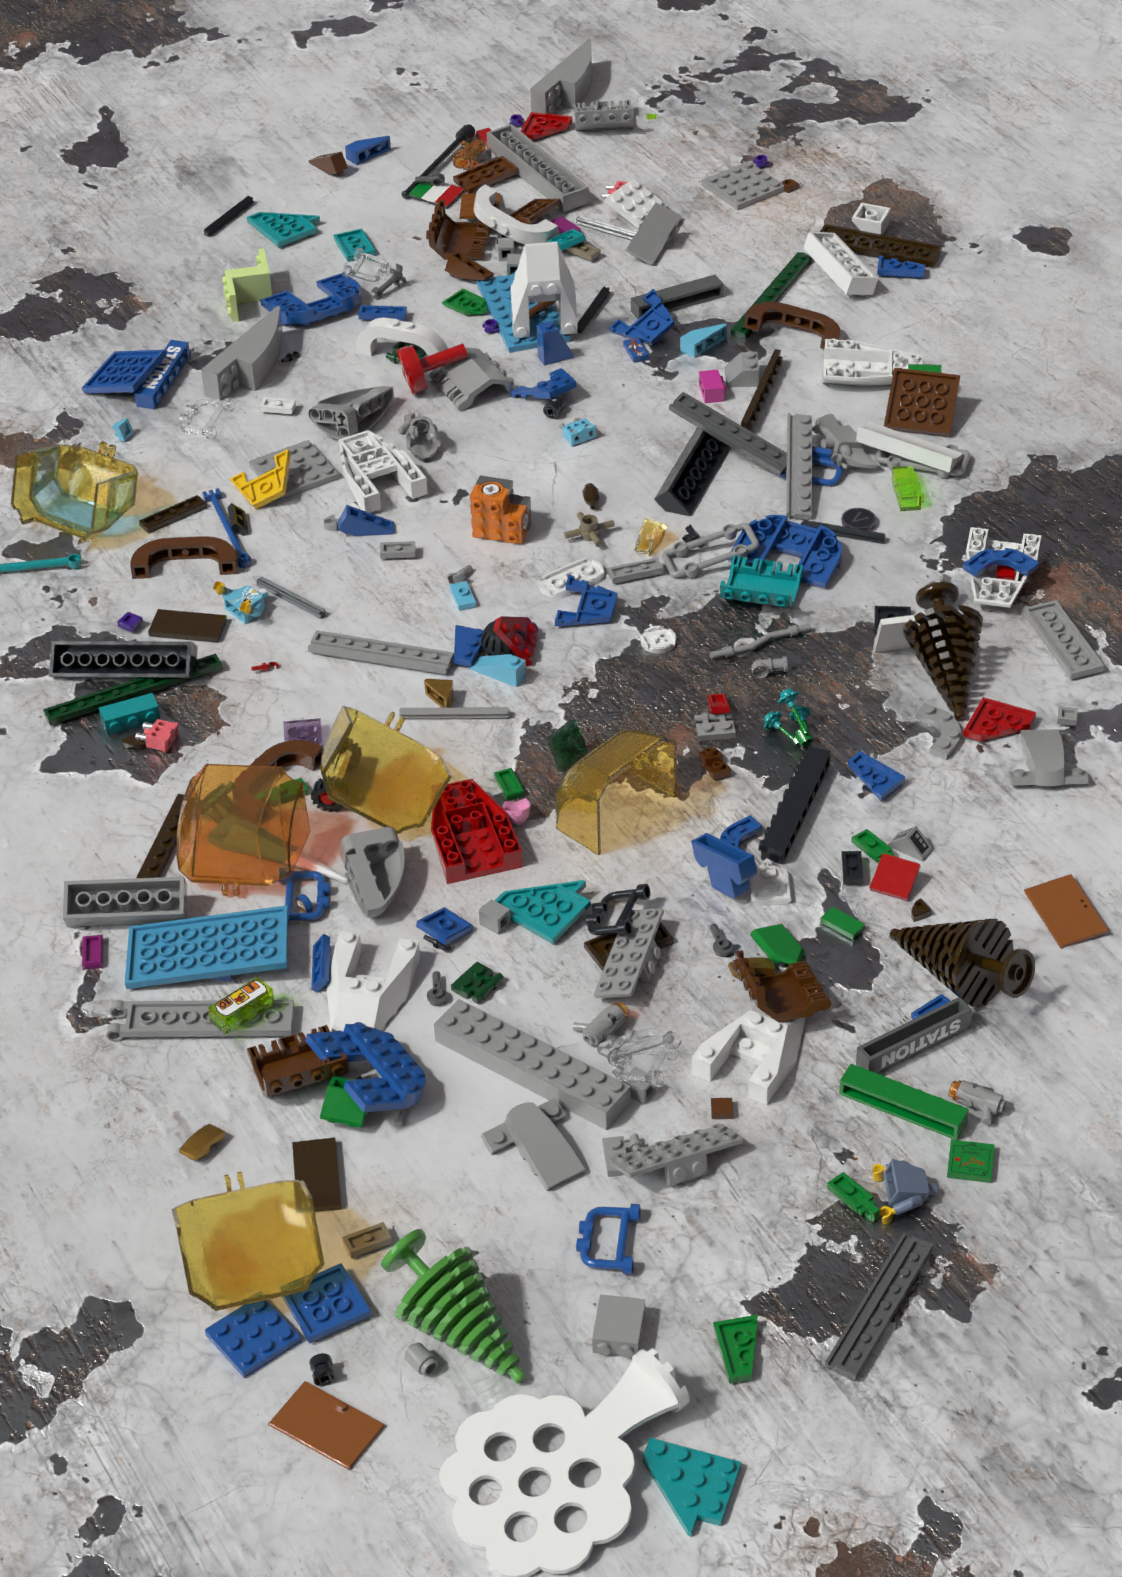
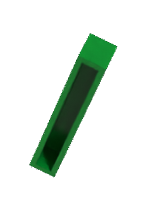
M850 1064L840 1079L839 1095L951 1139L958 1140L968 1123V1108L887 1078L881 1074L874 1073L863 1067Z

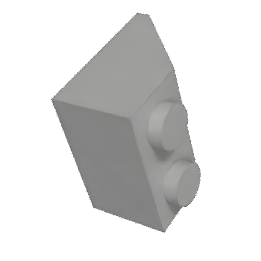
M741 352L725 366L726 388L758 386L759 364L757 352Z

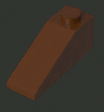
M342 151L320 155L308 160L311 165L329 175L335 174L337 176L343 174V170L348 168Z
M460 251L449 255L445 271L456 278L487 280L494 276L493 272Z

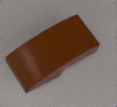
M709 747L704 751L698 752L703 766L713 780L731 775V768L723 761V754L716 747Z

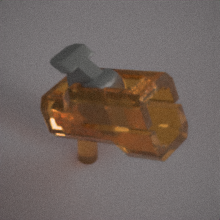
M475 138L470 143L464 140L461 145L465 148L458 150L453 155V166L459 169L463 168V170H470L481 159L489 160L492 156L491 149L485 151V142L481 139Z

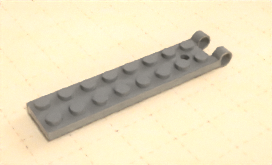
M115 1000L111 1003L110 1015L121 1019L127 1014L126 1023L109 1024L106 1037L110 1041L117 1042L122 1040L123 1037L290 1036L292 1034L294 1000H252L228 1016L221 1015L215 1008L216 1003L221 1000Z

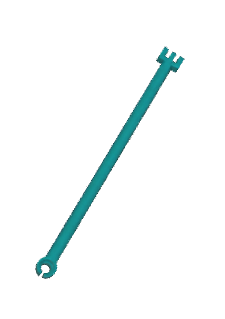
M71 554L64 558L0 564V573L69 566L75 570L81 567L82 560L79 554Z

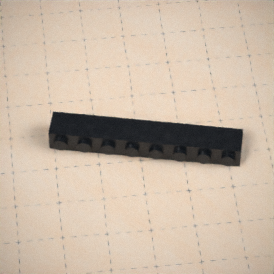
M809 746L806 753H802L800 765H797L795 769V776L790 778L789 788L785 789L783 794V801L778 803L777 813L773 814L771 818V826L766 828L764 840H760L758 850L761 851V860L767 858L773 863L784 864L829 769L831 751Z

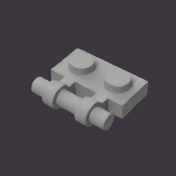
M704 712L701 715H694L695 723L702 722L696 724L698 742L736 738L733 720L725 721L732 719V712L719 714Z
M631 1134L630 1142H625L624 1136L602 1138L608 1177L625 1175L609 1163V1159L616 1157L619 1153H629L639 1147H643L638 1134Z

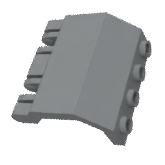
M624 100L625 109H623V101H619V105H614V102L610 101V109L608 101L596 102V110L594 102H591L590 107H586L585 102L581 103L582 111H580V103H573L576 131L633 128L634 107L631 106V100Z
M466 348L467 358L434 369L429 374L431 380L439 386L450 401H453V404L459 411H464L471 406L474 397L492 384H501L503 388H506L509 395H511L510 391L514 389L512 386L514 383L509 376L506 378L505 372L501 368L499 369L494 360L491 362L492 359L487 352L483 353L477 348Z

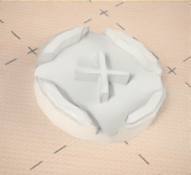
M652 626L641 634V646L650 653L660 654L669 652L676 645V633L670 628L668 630L664 629V626Z

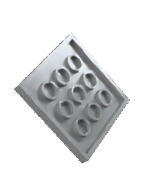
M749 161L701 180V186L736 210L785 191L783 184Z
M309 440L249 461V467L259 477L276 468L275 455L289 449L291 458L286 494L277 498L278 500L339 479V473Z

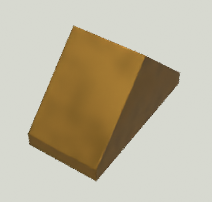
M425 679V694L441 708H451L454 695L453 680Z

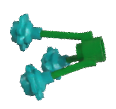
M791 688L786 689L780 693V699L777 702L788 704L789 708L792 709V712L789 714L791 721L798 722L801 728L795 732V737L782 727L783 724L780 723L782 714L779 711L776 713L769 712V714L765 715L764 728L769 730L775 727L790 738L795 746L800 744L801 747H807L814 741L806 724L807 716L811 715L810 708L803 705L796 706L794 700L799 692H795Z

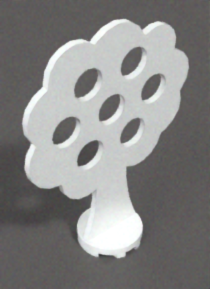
M643 1347L633 1355L631 1364L614 1389L586 1417L582 1407L569 1397L550 1395L538 1399L533 1396L518 1394L499 1401L491 1411L478 1412L466 1418L459 1426L455 1437L457 1452L444 1461L439 1473L442 1490L449 1497L456 1500L452 1515L453 1526L459 1538L470 1547L486 1550L488 1563L493 1571L500 1576L529 1577L540 1570L551 1574H563L578 1569L588 1560L593 1545L608 1543L620 1536L629 1525L632 1514L630 1496L624 1487L632 1479L635 1470L633 1452L627 1443L620 1439L633 1429L668 1411L677 1413L690 1402L685 1385L680 1389L676 1382L674 1368L668 1361L662 1364L656 1350L652 1348L647 1352ZM545 1427H556L565 1434V1441L560 1449L546 1453L541 1452L534 1446L535 1435ZM502 1435L512 1438L516 1442L517 1447L511 1458L498 1462L486 1456L485 1448L491 1439ZM588 1461L598 1465L601 1469V1477L595 1485L588 1488H580L569 1480L570 1471L580 1462ZM535 1470L544 1471L551 1478V1485L546 1493L541 1496L531 1497L521 1492L519 1483L525 1474ZM483 1479L495 1480L502 1487L501 1495L496 1502L483 1506L471 1500L470 1491L475 1483ZM568 1506L582 1508L588 1517L584 1527L574 1533L562 1532L555 1525L556 1515L560 1510ZM518 1515L531 1516L538 1523L535 1535L524 1542L513 1541L505 1533L507 1523Z

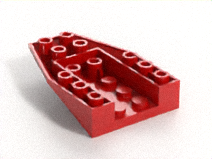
M473 779L435 787L431 833L447 884L523 868L522 849L506 811Z

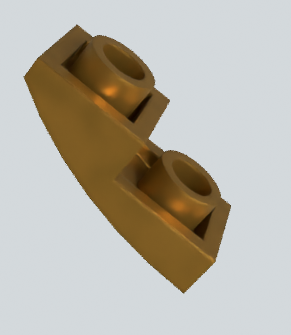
M748 958L749 967H753L756 974L762 976L774 974L776 968L769 958ZM729 962L728 968L732 976L739 979L738 972H735L733 969V963Z
M207 1124L185 1141L180 1147L179 1153L191 1160H198L210 1153L211 1145L225 1139V1131L214 1125Z

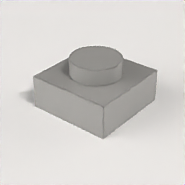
M1059 706L1057 724L1076 726L1078 708Z

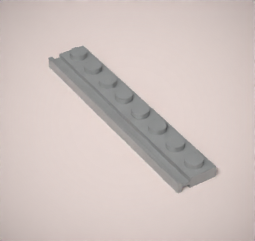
M788 413L786 516H793L795 519L811 520L812 416L802 414L790 415Z
M316 630L311 644L308 645V652L445 675L454 660V652Z

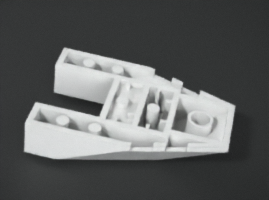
M558 242L525 244L518 269L514 275L513 284L510 287L514 338L530 337L529 303L559 301L561 334L578 333L575 283Z
M369 430L338 440L343 474L359 507L363 511L373 513L374 511L381 510L380 493L369 479L392 473L412 499L427 495L426 477L404 450H397L395 445L385 443L383 438Z
M340 931L335 944L329 974L330 981L327 985L331 1032L337 1030L344 1031L345 1024H354L356 1022H361L366 1026L383 1031L387 1021L393 1018L401 1004H405L421 958L419 940L399 938L387 977L384 978L354 974L362 951L360 933Z
M756 1006L699 1046L692 1056V1074L711 1081L730 1054L758 1065L748 1080V1098L767 1105L796 1065L806 1017L777 1022Z

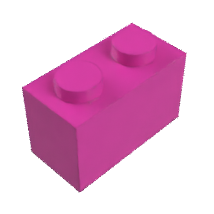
M718 369L699 371V387L704 403L723 402L724 395L727 394V388L724 385L723 376H720Z

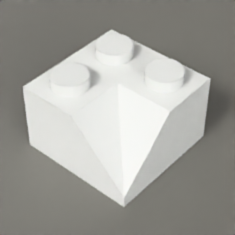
M861 203L853 215L852 221L861 231L883 235L890 224L891 208Z

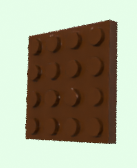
M894 368L884 427L897 431L950 437L960 375Z

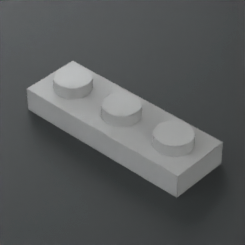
M658 557L607 568L608 575L613 584L663 573V566Z

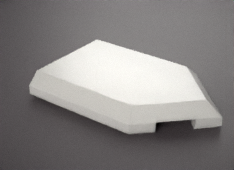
M766 858L762 865L757 868V875L749 879L751 902L754 905L790 903L792 899L788 871L782 867L775 866L771 860Z

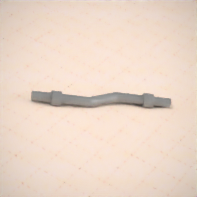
M793 625L787 629L769 632L750 644L736 647L727 646L723 647L722 650L710 652L711 659L733 657V654L752 651L771 639L785 636L793 637L798 636V633L811 631V625Z

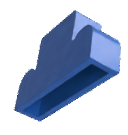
M708 833L691 841L697 863L701 867L707 866L712 888L733 899L750 890L749 879L757 875L754 855Z

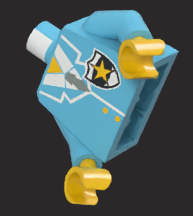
M216 581L213 586V590L218 595H223L225 609L244 624L249 623L255 617L259 618L265 610L264 599L269 597L265 588L256 591L251 586H244L231 590L219 581Z

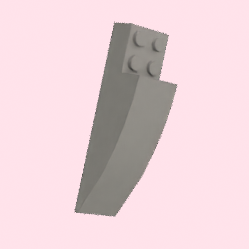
M591 39L584 42L530 88L531 112L552 114L560 106L574 109L573 103H582L592 83Z
M280 306L275 307L201 369L205 397L221 402L238 386L256 391L273 370L281 350L283 329Z

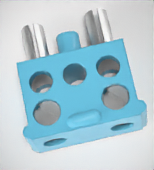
M575 418L574 422L568 425L563 423L559 425V428L563 430V437L571 446L597 437L596 425L590 423L586 418L582 420Z

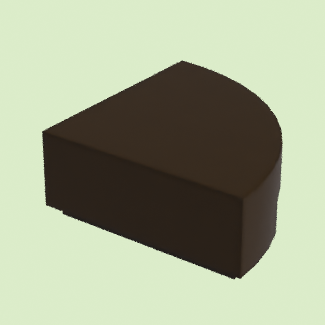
M136 734L121 739V744L125 748L146 749V743L143 740L136 739Z
M920 898L915 901L912 907L911 918L913 922L931 916L932 910Z

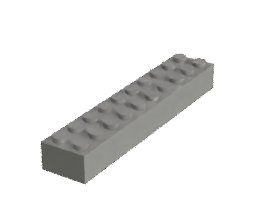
M510 124L487 132V148L491 149L496 156H503L518 167V174L547 199L560 198L561 205L558 208L563 212L589 203V187L515 126Z
M460 999L434 1023L436 1042L547 1100L556 1097L561 1107L605 1130L612 1125L631 1103V1089L629 1085Z

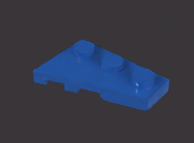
M879 255L877 275L883 277L897 276L899 278L924 277L925 264L910 261L901 263L896 258L887 260L884 259V256Z
M455 625L454 664L468 667L473 665L483 648L481 645L482 629Z
M859 751L848 760V767L880 801L905 782L904 775L862 751Z

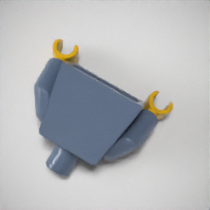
M892 1159L889 1164H886V1167H883L881 1164H875L872 1168L874 1181L885 1180L888 1202L890 1206H893L891 1209L887 1206L880 1208L879 1215L880 1217L883 1216L881 1218L883 1224L891 1223L892 1215H900L920 1207L928 1196L935 1197L938 1187L936 1184L927 1182L925 1170L913 1166L905 1160Z

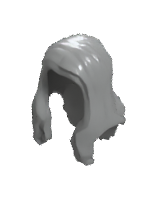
M426 416L414 418L406 432L407 449L411 451L414 457L420 460L434 457L441 445V436L436 424H433L432 420Z

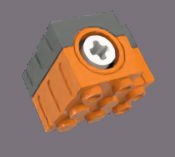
M480 475L470 494L472 537L522 545L532 525L531 498L514 494L513 480Z

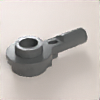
M439 172L433 173L431 176L415 177L416 183L426 182L434 186H441L445 181V176Z
M717 924L710 925V930L715 939L713 951L719 957L729 956L733 950L732 942L728 939H723Z
M434 971L432 974L433 988L427 992V1000L433 1006H441L447 999V992L441 988L440 972Z

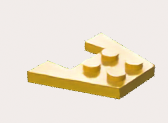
M286 449L275 455L276 468L251 481H248L245 472L230 478V481L255 509H258L286 494L291 452L289 449Z

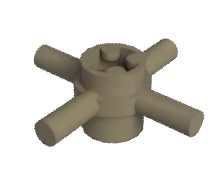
M579 512L577 514L580 520L579 529L564 532V537L567 539L581 535L584 541H593L596 547H600L602 545L598 537L600 530L614 527L615 523L613 520L598 523L596 516L584 515L583 512Z

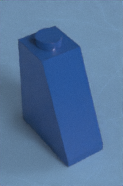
M552 321L537 325L538 358L544 366L574 358L573 353Z

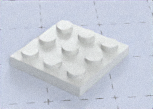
M632 179L610 194L604 201L638 229L655 202L667 207V204L635 179Z

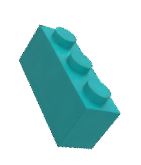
M153 693L99 708L101 722L107 735L142 726L144 722L152 723L156 722L157 719L161 720L159 706Z

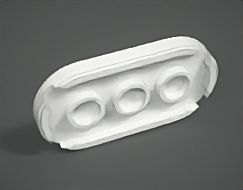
M577 560L542 576L539 587L540 592L549 598L567 597L576 593L566 591L568 575L575 576V579L579 581H588V584L592 586L603 579L604 567L596 560Z

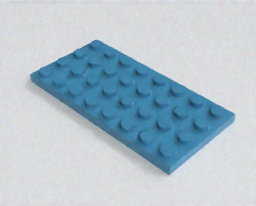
M515 273L477 281L478 290L481 296L485 298L492 318L497 321L499 333L509 353L538 348V324L552 321L561 334L559 313L553 304L548 307L546 312H541L529 321L530 337L514 338L510 287L513 284ZM538 302L529 303V309L538 304ZM561 334L565 342H571L570 334Z
M288 906L129 926L125 973L126 989L288 968Z

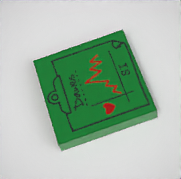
M951 1139L947 1178L991 1183L995 1144Z

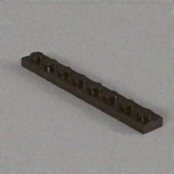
M774 350L741 421V426L749 431L753 430L754 421L758 419V412H761L762 405L766 402L767 393H770L771 384H774L775 375L779 373V366L783 364L781 350Z
M177 794L136 878H160L197 803L196 796Z

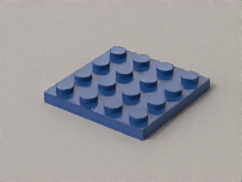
M165 350L114 351L83 385L82 390L84 393L106 394L110 392L133 393L154 372V369L162 363L167 353Z

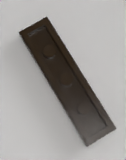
M196 495L139 520V525L149 534L207 508V503Z

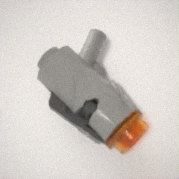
M618 1001L605 1008L589 1024L574 1022L573 1030L582 1031L583 1040L588 1045L596 1046L606 1037H611L624 1024L629 1014V1009L624 1003Z
M954 1080L949 1089L948 1096L952 1097L954 1101L960 1102L969 1108L982 1111L983 1123L986 1125L991 1123V1114L998 1115L999 1112L1003 1113L1006 1106L1004 1095L995 1093L993 1088L965 1080Z

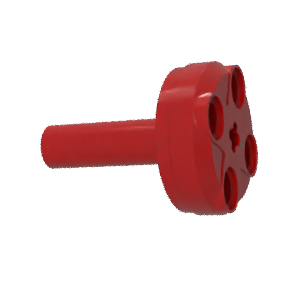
M463 343L421 359L418 358L412 345L396 350L403 375L412 394L428 389L424 373L468 357Z

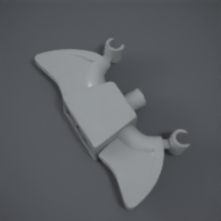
M833 414L824 415L816 420L815 425L812 426V431L815 434L826 437V439L821 440V447L832 450L831 463L837 462L836 466L838 467L841 466V463L862 468H878V463L864 452V444L856 441L857 433L850 425L841 427Z

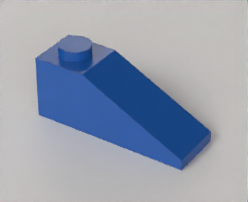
M390 136L357 140L345 146L346 159L356 165L391 150Z
M346 505L338 519V530L353 536L392 535L394 533V521Z

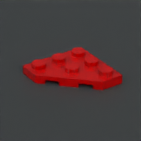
M530 112L521 132L530 140H536L569 129L573 122L572 116Z
M501 616L495 619L493 631L517 657L526 661V666L533 664L539 631L536 623L532 622L528 617ZM516 628L525 632V641L520 634L515 635Z
M983 697L965 727L963 737L982 742L1020 732L1021 730H1028L1036 718V712Z

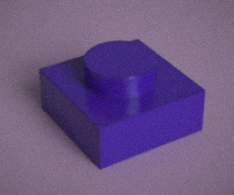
M127 612L117 621L119 628L130 632L136 630L143 623L141 616L131 612Z

